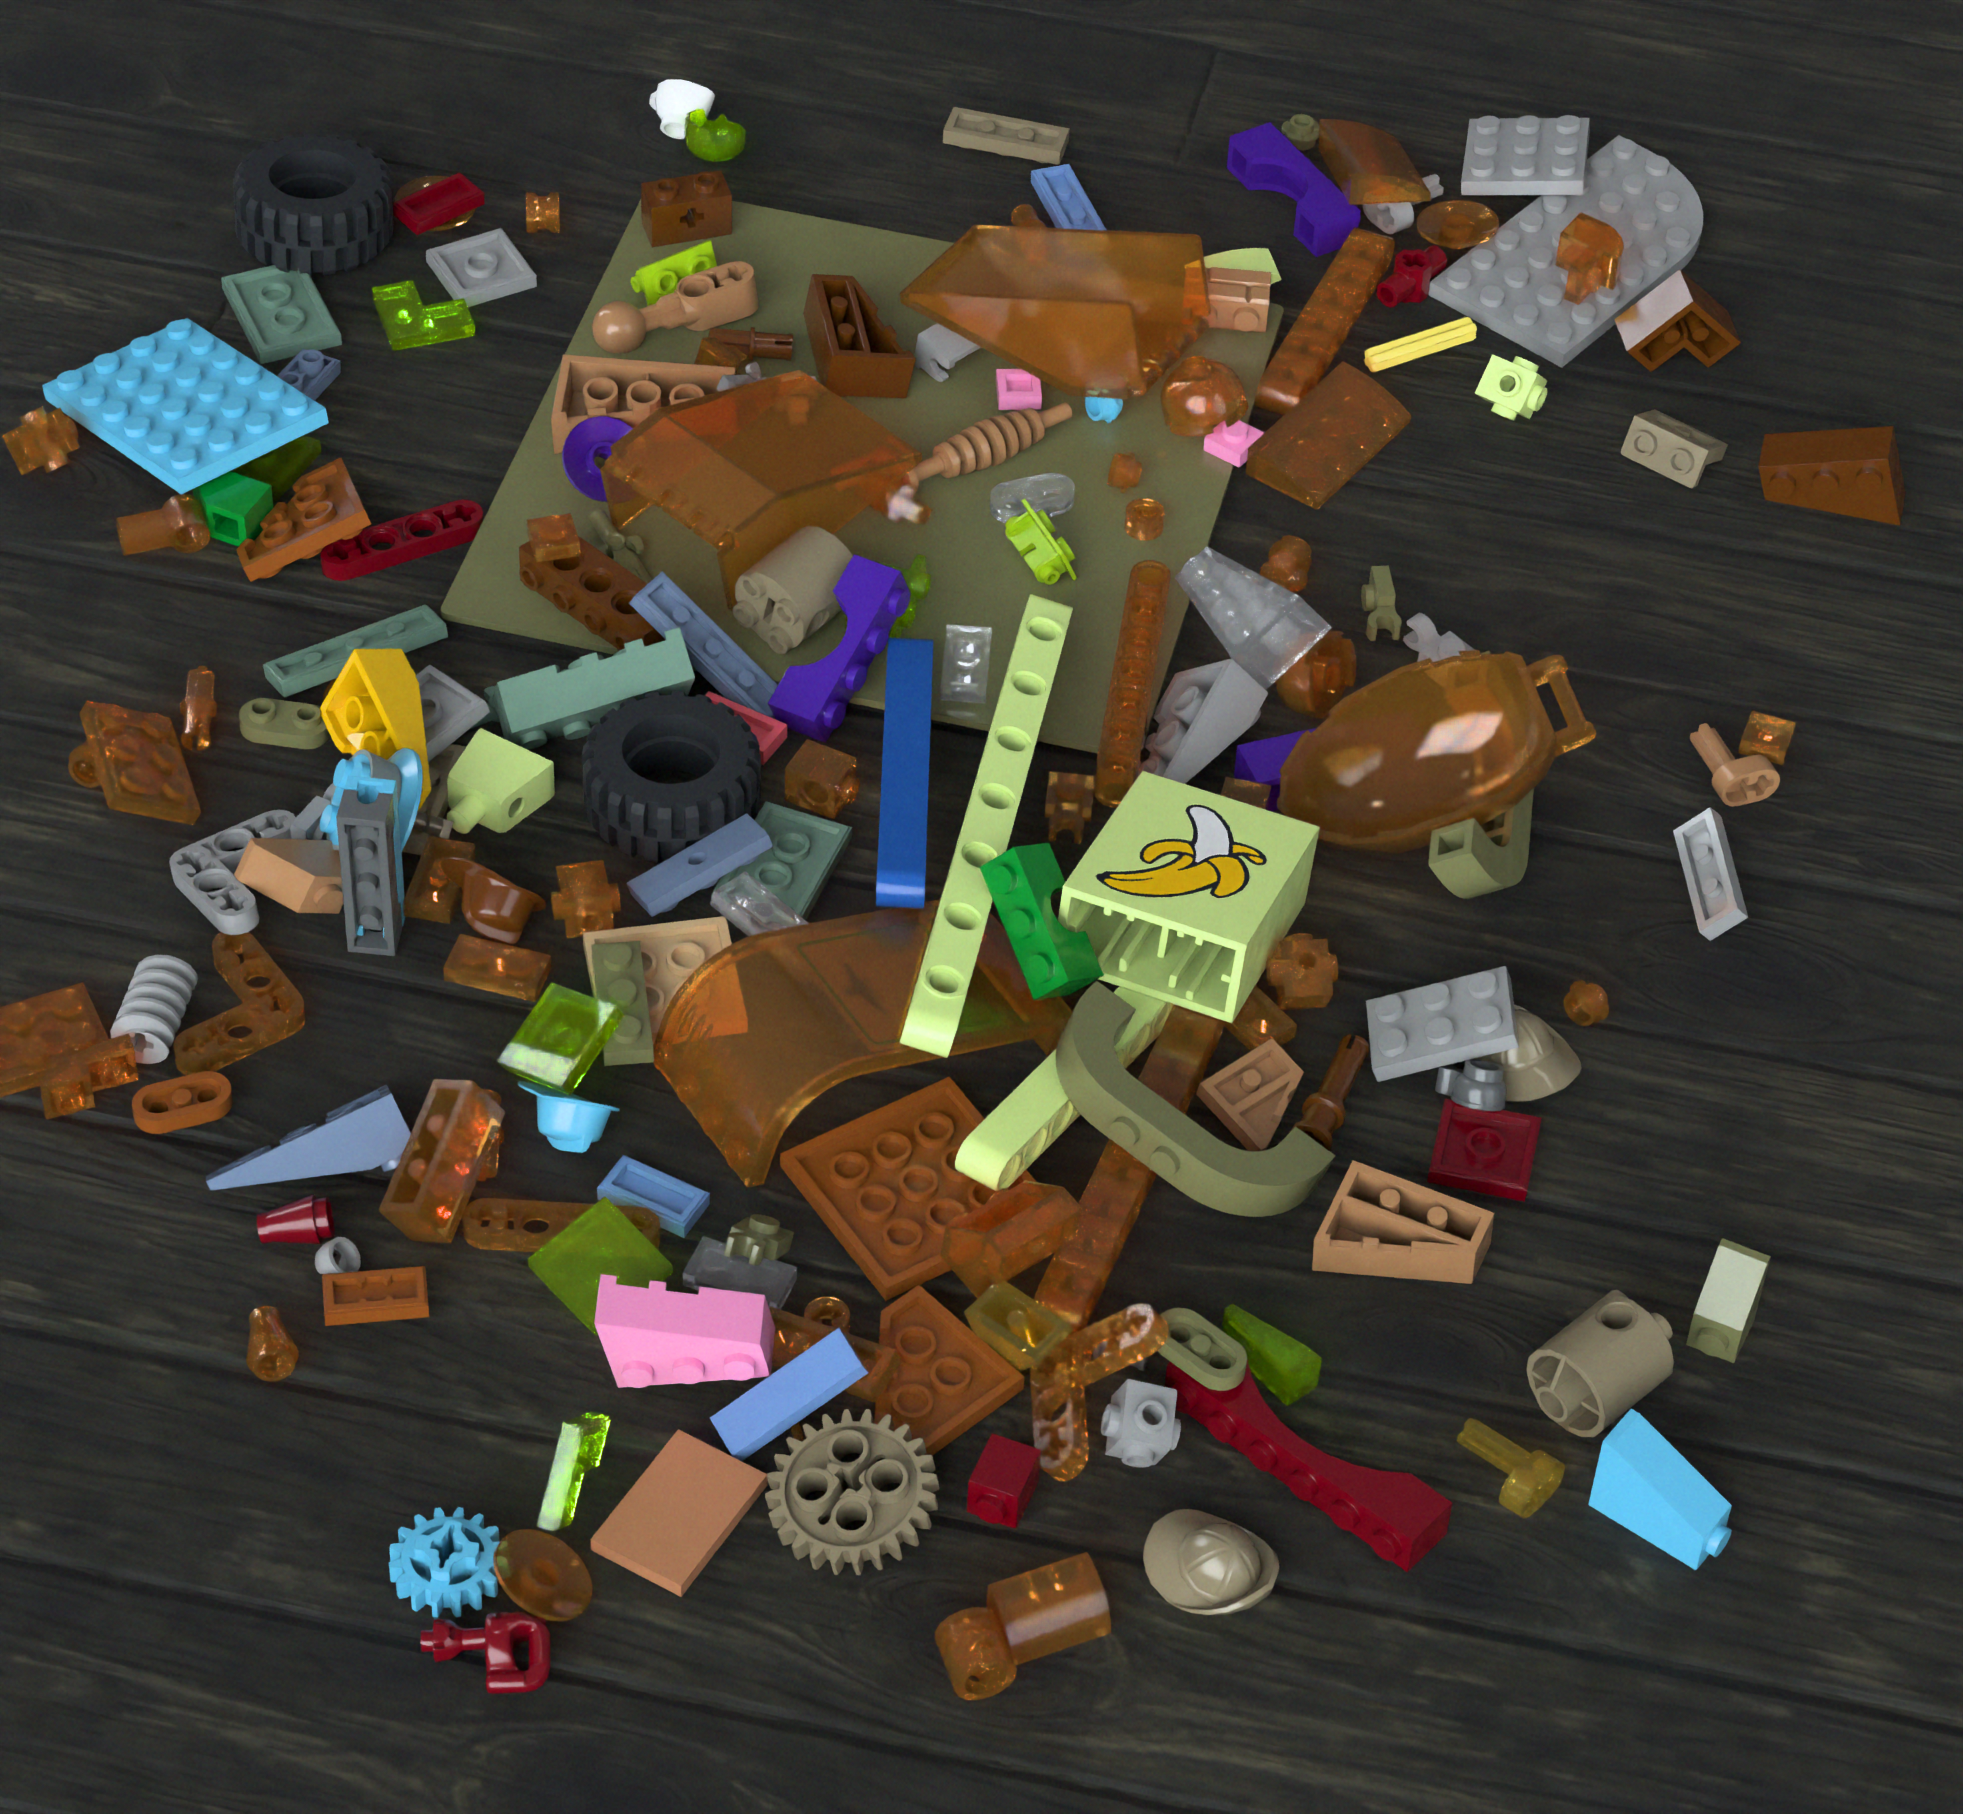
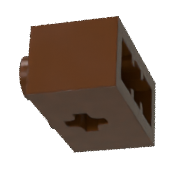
M721 170L705 171L694 175L662 178L657 181L641 183L642 225L652 248L732 234V194Z

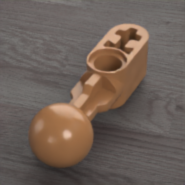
M734 261L686 276L679 281L674 293L662 296L656 304L641 309L625 301L607 303L594 316L592 322L593 337L598 346L605 351L627 353L637 349L642 344L647 331L660 327L670 330L684 325L693 331H704L748 317L759 308L754 269L746 262Z

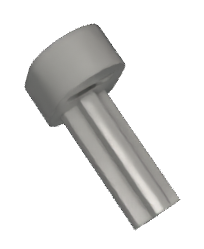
M1436 174L1395 188L1389 184H1382L1364 192L1362 197L1363 210L1367 218L1379 229L1387 234H1394L1412 226L1414 221L1412 205L1442 195L1444 187L1439 184L1440 177Z

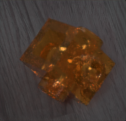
M43 406L19 417L22 426L2 436L21 475L41 466L44 467L46 473H49L70 463L67 454L80 448L77 442L78 432L76 426L68 416H64L61 408L46 414Z
M596 860L556 866L558 891L550 892L554 921L563 920L567 939L582 937L585 932L614 929L613 912L621 911L620 895L617 883L608 884L604 861Z
M1306 933L1289 935L1284 938V941H1279L1272 957L1267 958V981L1269 986H1276L1278 1010L1322 1008L1327 1006L1333 996L1332 982H1337L1338 980L1337 957L1335 953L1329 954L1327 939H1313V935Z

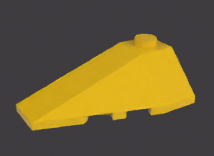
M354 649L319 708L321 717L335 746L342 753L354 755L357 751L365 749L388 760L396 751L402 748L416 751L421 760L423 775L419 811L431 792L420 688L416 674L402 649Z

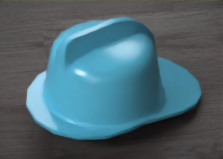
M526 1081L518 1082L521 1088L537 1095L538 1130L547 1136L548 1141L554 1148L561 1151L577 1153L587 1151L591 1143L597 1142L601 1138L611 1111H620L619 1108L593 1103L577 1095L546 1085Z

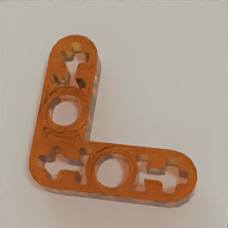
M220 932L212 941L214 965L243 1003L183 1031L176 1037L173 1045L175 1064L177 1069L184 1075L203 1071L215 1072L295 1034L305 1024V1006L302 995L249 932L240 935H228ZM243 953L244 963L240 965V959L236 954ZM257 976L267 977L271 980L269 984L260 988H254L246 984L249 979ZM277 999V1005L282 1011H274L273 1001ZM238 1026H245L253 1030L251 1034L243 1038H234L227 1034L229 1030Z
M1139 1303L1048 1345L1034 1358L1030 1369L1034 1448L1041 1450L1040 1468L1056 1481L1064 1482L1073 1479L1083 1470L1088 1460L1089 1448L1084 1386L1152 1355L1165 1343L1169 1330L1168 1323L1148 1304ZM1107 1341V1346L1098 1358L1091 1360V1355L1100 1343ZM1067 1402V1408L1058 1420L1051 1422L1054 1411L1061 1404Z

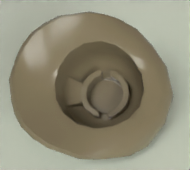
M1514 1005L1519 1048L1474 1059L1493 1062L1504 1068L1502 1080H1504L1507 1088L1506 1102L1534 1101L1565 1089L1579 1075L1582 1069L1578 1056L1568 1043L1542 1019L1523 1007Z
M1180 1509L1166 1514L1153 1524L1144 1545L1143 1561L1151 1585L1168 1603L1190 1613L1226 1615L1249 1609L1269 1596L1279 1571L1278 1556L1264 1540L1235 1523L1199 1510Z

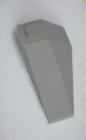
M1233 658L1175 673L1156 707L1153 718L1159 723L1157 733L1149 735L1145 743V748L1150 751V756L1138 767L1134 782L1141 772L1145 771L1186 784L1256 723L1261 715L1260 708L1268 692Z

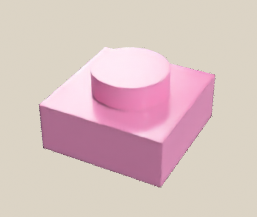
M996 369V391L999 410L1041 409L1042 391L1039 369Z
M1228 415L1205 436L1204 451L1239 468L1263 446L1264 432Z

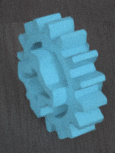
M441 1507L435 1508L434 1519L427 1521L420 1514L414 1516L415 1529L411 1530L400 1527L398 1530L399 1543L390 1544V1581L396 1583L397 1596L399 1599L411 1596L412 1610L416 1612L426 1604L431 1605L432 1617L438 1618L443 1608H451L455 1617H461L462 1605L468 1603L477 1611L482 1609L481 1595L485 1594L490 1597H496L498 1595L497 1581L506 1579L505 1542H499L498 1527L495 1525L484 1529V1515L480 1513L475 1515L470 1521L464 1519V1510L461 1507L455 1510L453 1517H445Z

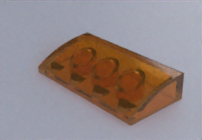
M1320 119L1318 150L1350 205L1431 201L1430 191L1397 138L1380 129L1358 122Z
M1342 361L1248 448L1246 474L1318 510L1410 423L1411 414L1379 383L1357 368Z

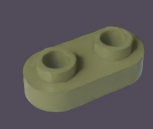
M257 698L245 703L239 711L241 734L247 740L254 743L298 749H314L324 745L331 737L320 714L319 708L321 706Z
M1172 1308L1163 1312L1157 1318L1154 1330V1345L1156 1350L1167 1360L1200 1384L1212 1390H1230L1237 1387L1243 1381L1246 1372L1247 1354L1243 1346L1190 1309ZM1176 1340H1183L1185 1342L1178 1343Z

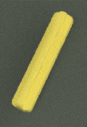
M1463 317L1368 348L1365 351V366H1368L1371 372H1378L1471 342L1476 338L1477 326L1470 317Z

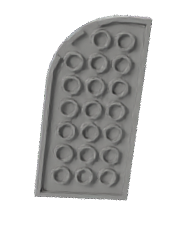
M1618 135L1587 159L1583 195L1539 196L1430 281L1428 295L1562 368L1616 324L1614 319L1679 269L1682 270L1690 262L1699 246L1703 228L1701 201L1692 184L1676 167L1669 163L1668 159L1656 155L1632 140Z

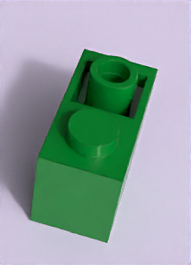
M232 471L193 489L194 499L209 537L238 547L245 539H253L254 541L263 531L260 522L273 509L271 485Z

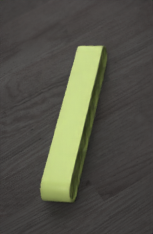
M1119 986L1113 993L1136 1009L1120 1041L1114 1046L1119 1061L1126 1069L1167 1027L1174 1014L1176 1005ZM1056 1049L967 1136L956 1156L955 1169L1001 1193L1080 1116V1113L1073 1106L1060 1083L1056 1068Z

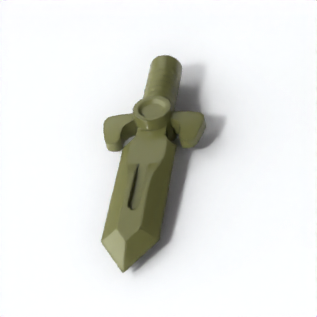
M598 509L592 512L589 517L590 522L604 542L603 545L595 548L647 584L651 582V576L637 556V554L639 555L644 552L641 537L639 535L625 537L616 530L604 510Z

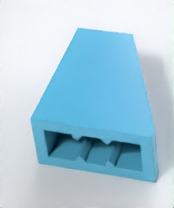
M1630 1409L1602 1442L1588 1505L1694 1570H1697L1709 1554L1717 1557L1726 1546L1732 1532L1731 1529L1726 1527L1732 1505L1640 1413Z

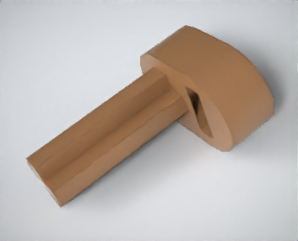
M1707 723L1699 725L1698 732L1690 734V741L1713 774L1712 786L1725 805L1733 807L1757 802L1769 797L1778 788L1780 775L1766 756L1752 755L1735 759L1716 729L1710 728Z

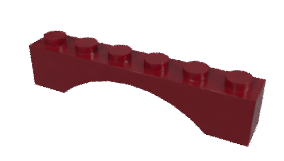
M1248 1360L1243 1381L1237 1387L1226 1391L1209 1389L1172 1362L1167 1364L1164 1387L1177 1390V1411L1193 1417L1208 1428L1217 1440L1229 1443L1247 1456L1256 1468L1269 1472L1287 1485L1299 1499L1309 1501L1330 1516L1339 1528L1351 1531L1369 1544L1382 1559L1392 1561L1408 1572L1447 1534L1452 1508L1451 1501L1411 1473L1387 1472L1357 1466L1330 1456L1302 1440L1284 1425L1265 1403L1252 1378Z

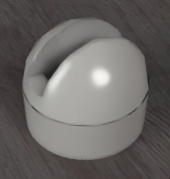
M336 1237L326 1242L315 1255V1268L319 1274L358 1272L361 1264L358 1249L353 1242L345 1237Z

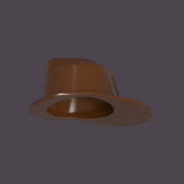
M457 857L444 858L440 863L445 875L463 888L462 911L464 917L473 930L482 936L508 945L515 944L519 940L531 913L544 910L547 906L546 901L538 894L516 886L478 863Z

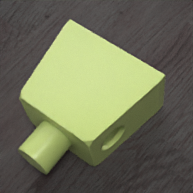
M480 728L448 774V802L451 810L447 813V820L452 821V828L462 834L468 833L477 823L498 833L507 832L555 795L554 762Z

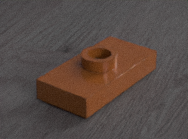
M425 1266L322 1275L325 1326L429 1317Z

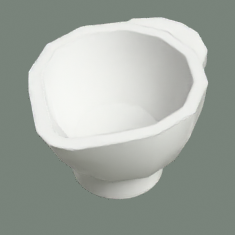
M681 79L666 80L658 84L657 91L650 96L649 104L657 111L658 116L662 120L660 129L664 134L676 139H687L691 136L693 128L700 126L708 116L715 95L708 88Z

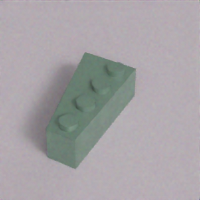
M680 627L665 631V641L649 646L644 645L642 638L625 643V649L616 652L612 657L606 659L598 655L597 652L579 657L580 659L569 664V670L563 672L560 671L559 666L552 665L497 682L493 701L504 739L527 750L540 747L547 743V739L565 735V738L568 740L578 739L588 735L592 727L596 723H600V718L612 708L619 710L622 702L633 697L638 701L644 699L647 693L659 692V696L672 695V691H683L685 696H688L695 675Z

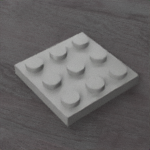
M1527 115L1520 118L1500 119L1495 116H1483L1479 119H1470L1461 178V195H1583L1590 119L1578 118L1573 115H1565L1559 118H1538Z

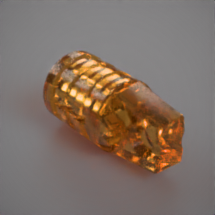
M873 463L864 466L853 482L851 489L853 498L862 501L868 506L870 505L873 509L880 511L882 515L896 523H900L902 517H905L914 523L925 525L932 512L931 508L913 498L917 489L891 476L884 470H880Z

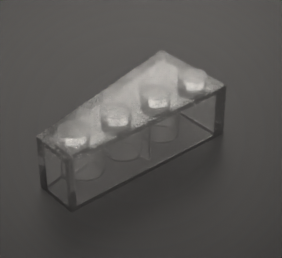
M1207 546L1197 556L1190 558L1184 564L1182 570L1175 576V579L1231 658L1265 690L1332 628L1297 594Z

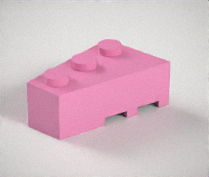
M600 1274L594 1324L618 1388H643L649 1385L677 1383L695 1384L705 1381L732 1379L741 1381L750 1378L769 1377L771 1375L775 1325L765 1295L699 1287L698 1295L665 1290L666 1282L650 1280L649 1288L619 1285L616 1284L617 1276Z

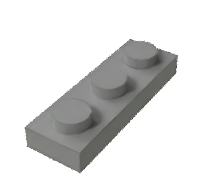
M1709 807L1673 830L1699 932L1711 941L1748 918L1722 817Z

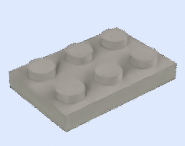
M1506 966L1366 1000L1371 1064L1377 1082L1519 1048L1512 984Z

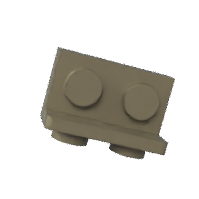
M1654 409L1634 415L1622 446L1621 454L1680 484L1694 488L1699 483L1705 465L1722 460L1728 444Z

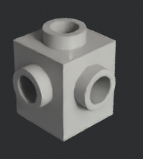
M1127 1379L1111 1396V1404L1106 1406L1103 1413L1101 1434L1107 1436L1105 1455L1122 1458L1124 1464L1132 1467H1149L1156 1465L1170 1450H1174L1181 1431V1422L1179 1419H1175L1177 1390Z

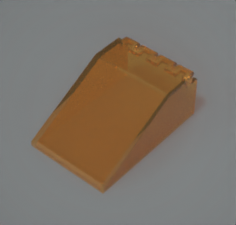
M974 225L899 293L901 303L1062 392L1070 396L1129 399L1131 396L1145 395L1158 379L1209 328V322L1203 316L1211 314L1201 237L1197 234Z
M796 370L657 409L610 447L612 455L608 457L605 465L600 468L611 521L619 530L623 529L654 504L657 507H662L663 511L689 530L693 529L697 536L717 550H720L717 552L727 608L733 612V607L737 604L735 584L745 571L803 527H820L834 534L921 463L923 458L922 453L803 371Z

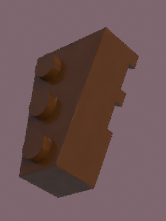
M812 274L803 315L823 395L906 398L916 358L910 350H902L896 342L897 333L892 326L883 325L877 317L878 308L854 276Z
M1894 426L1764 435L1758 468L1765 500L1901 525L1906 491Z

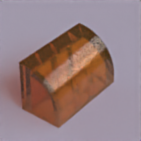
M1088 1552L988 1585L986 1618L1012 1667L1111 1633V1620L1106 1595L1098 1572Z

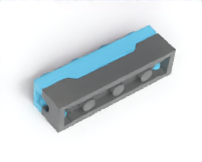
M347 776L336 820L348 952L396 956L402 926L406 917L396 780ZM369 929H371V930H381V932H373V931H370Z

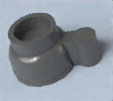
M1476 1059L1466 1060L1464 1070L1452 1065L1441 1066L1438 1069L1435 1091L1451 1096L1452 1101L1468 1108L1483 1111H1501L1505 1109L1507 1096L1506 1084L1502 1080L1504 1068L1493 1062Z

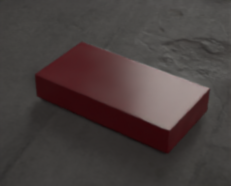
M459 172L394 202L393 215L416 235H419L484 205V192Z

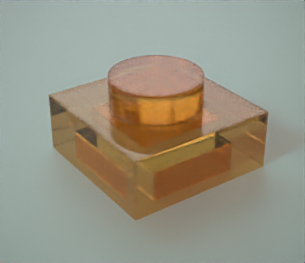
M571 513L527 519V534L536 562L580 556V541Z
M1752 710L1738 753L1748 756L1763 755L1770 762L1783 765L1794 734L1796 722Z

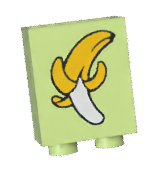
M1142 771L1063 885L1058 921L1071 932L1086 931L1104 976L1098 978L1099 980L1233 1023L1305 904L1320 827Z

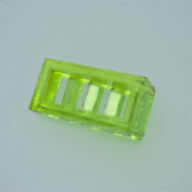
M1234 1304L1224 1309L1222 1331L1243 1346L1247 1354L1250 1371L1284 1404L1289 1406L1316 1388L1322 1358L1317 1353Z

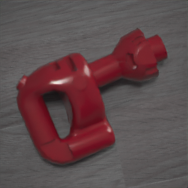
M521 1611L490 1613L485 1618V1627L462 1628L451 1620L434 1618L432 1630H421V1651L433 1652L435 1662L451 1660L463 1650L485 1649L486 1690L488 1693L503 1694L535 1691L548 1679L551 1667V1635L549 1628L546 1626L545 1618L539 1614L534 1616ZM529 1640L528 1670L521 1671L514 1659V1651L520 1643Z

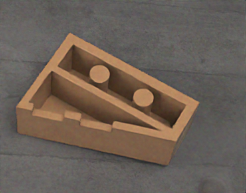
M1352 1160L1315 1236L1312 1271L1472 1284L1491 1244L1494 1213Z

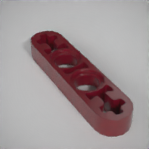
M456 500L363 529L360 534L351 539H340L323 547L320 552L322 572L327 578L332 580H350L474 540L484 520L482 507L471 500ZM419 530H429L433 532V535L416 537L413 533ZM377 543H389L393 545L391 548L386 550H376L372 548V546Z

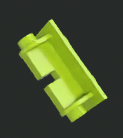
M711 240L639 268L635 276L631 277L633 290L636 293L643 292L647 305L650 306L656 304L660 297L674 293V290L677 289V284L684 277L717 267Z
M1025 498L1021 500L1027 512L1007 520L1005 535L1020 555H1025L1023 558L1036 579L1041 583L1051 585L1057 582L1060 575L1065 571L1068 572L1073 581L1078 579L1069 563L1076 558L1062 536L1056 540L1051 536L1056 530L1043 509L1035 513Z

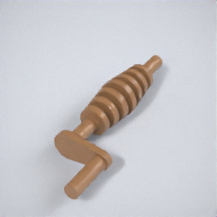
M1064 402L1040 413H1037L1032 408H1026L1018 412L1006 413L1003 416L998 415L989 419H983L974 423L973 426L962 430L960 434L950 437L947 442H942L935 446L933 457L917 464L911 465L904 459L879 450L872 453L868 458L831 472L829 480L835 489H839L878 472L903 495L908 496L918 491L919 481L938 473L948 479L959 474L972 473L974 470L987 469L990 464L994 467L1003 463L1005 459L1012 458L1018 452H1022L1030 447L1031 444L1042 440L1044 429L1072 418V409L1068 403Z

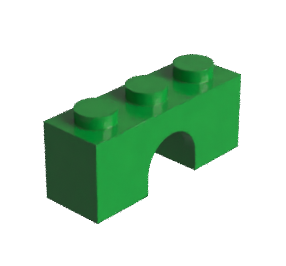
M1049 843L1013 847L980 867L1034 1001L1070 995L1104 976L1086 931L1071 932L1059 923L1053 913L1051 896L1063 889L1065 880Z

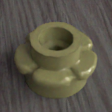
M1297 114L1290 119V122L1286 121L1283 123L1281 131L1298 150H1308L1315 146L1321 128L1312 117L1305 114Z

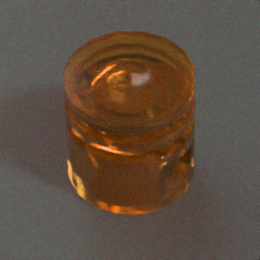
M984 1607L960 1610L947 1617L937 1627L935 1641L943 1657L953 1689L958 1697L965 1700L985 1699L1002 1692L1013 1682L1016 1677L1017 1668L1006 1640L1002 1635L1001 1627L998 1625L997 1617L992 1610ZM971 1675L976 1676L980 1681L975 1682L971 1681L968 1678Z

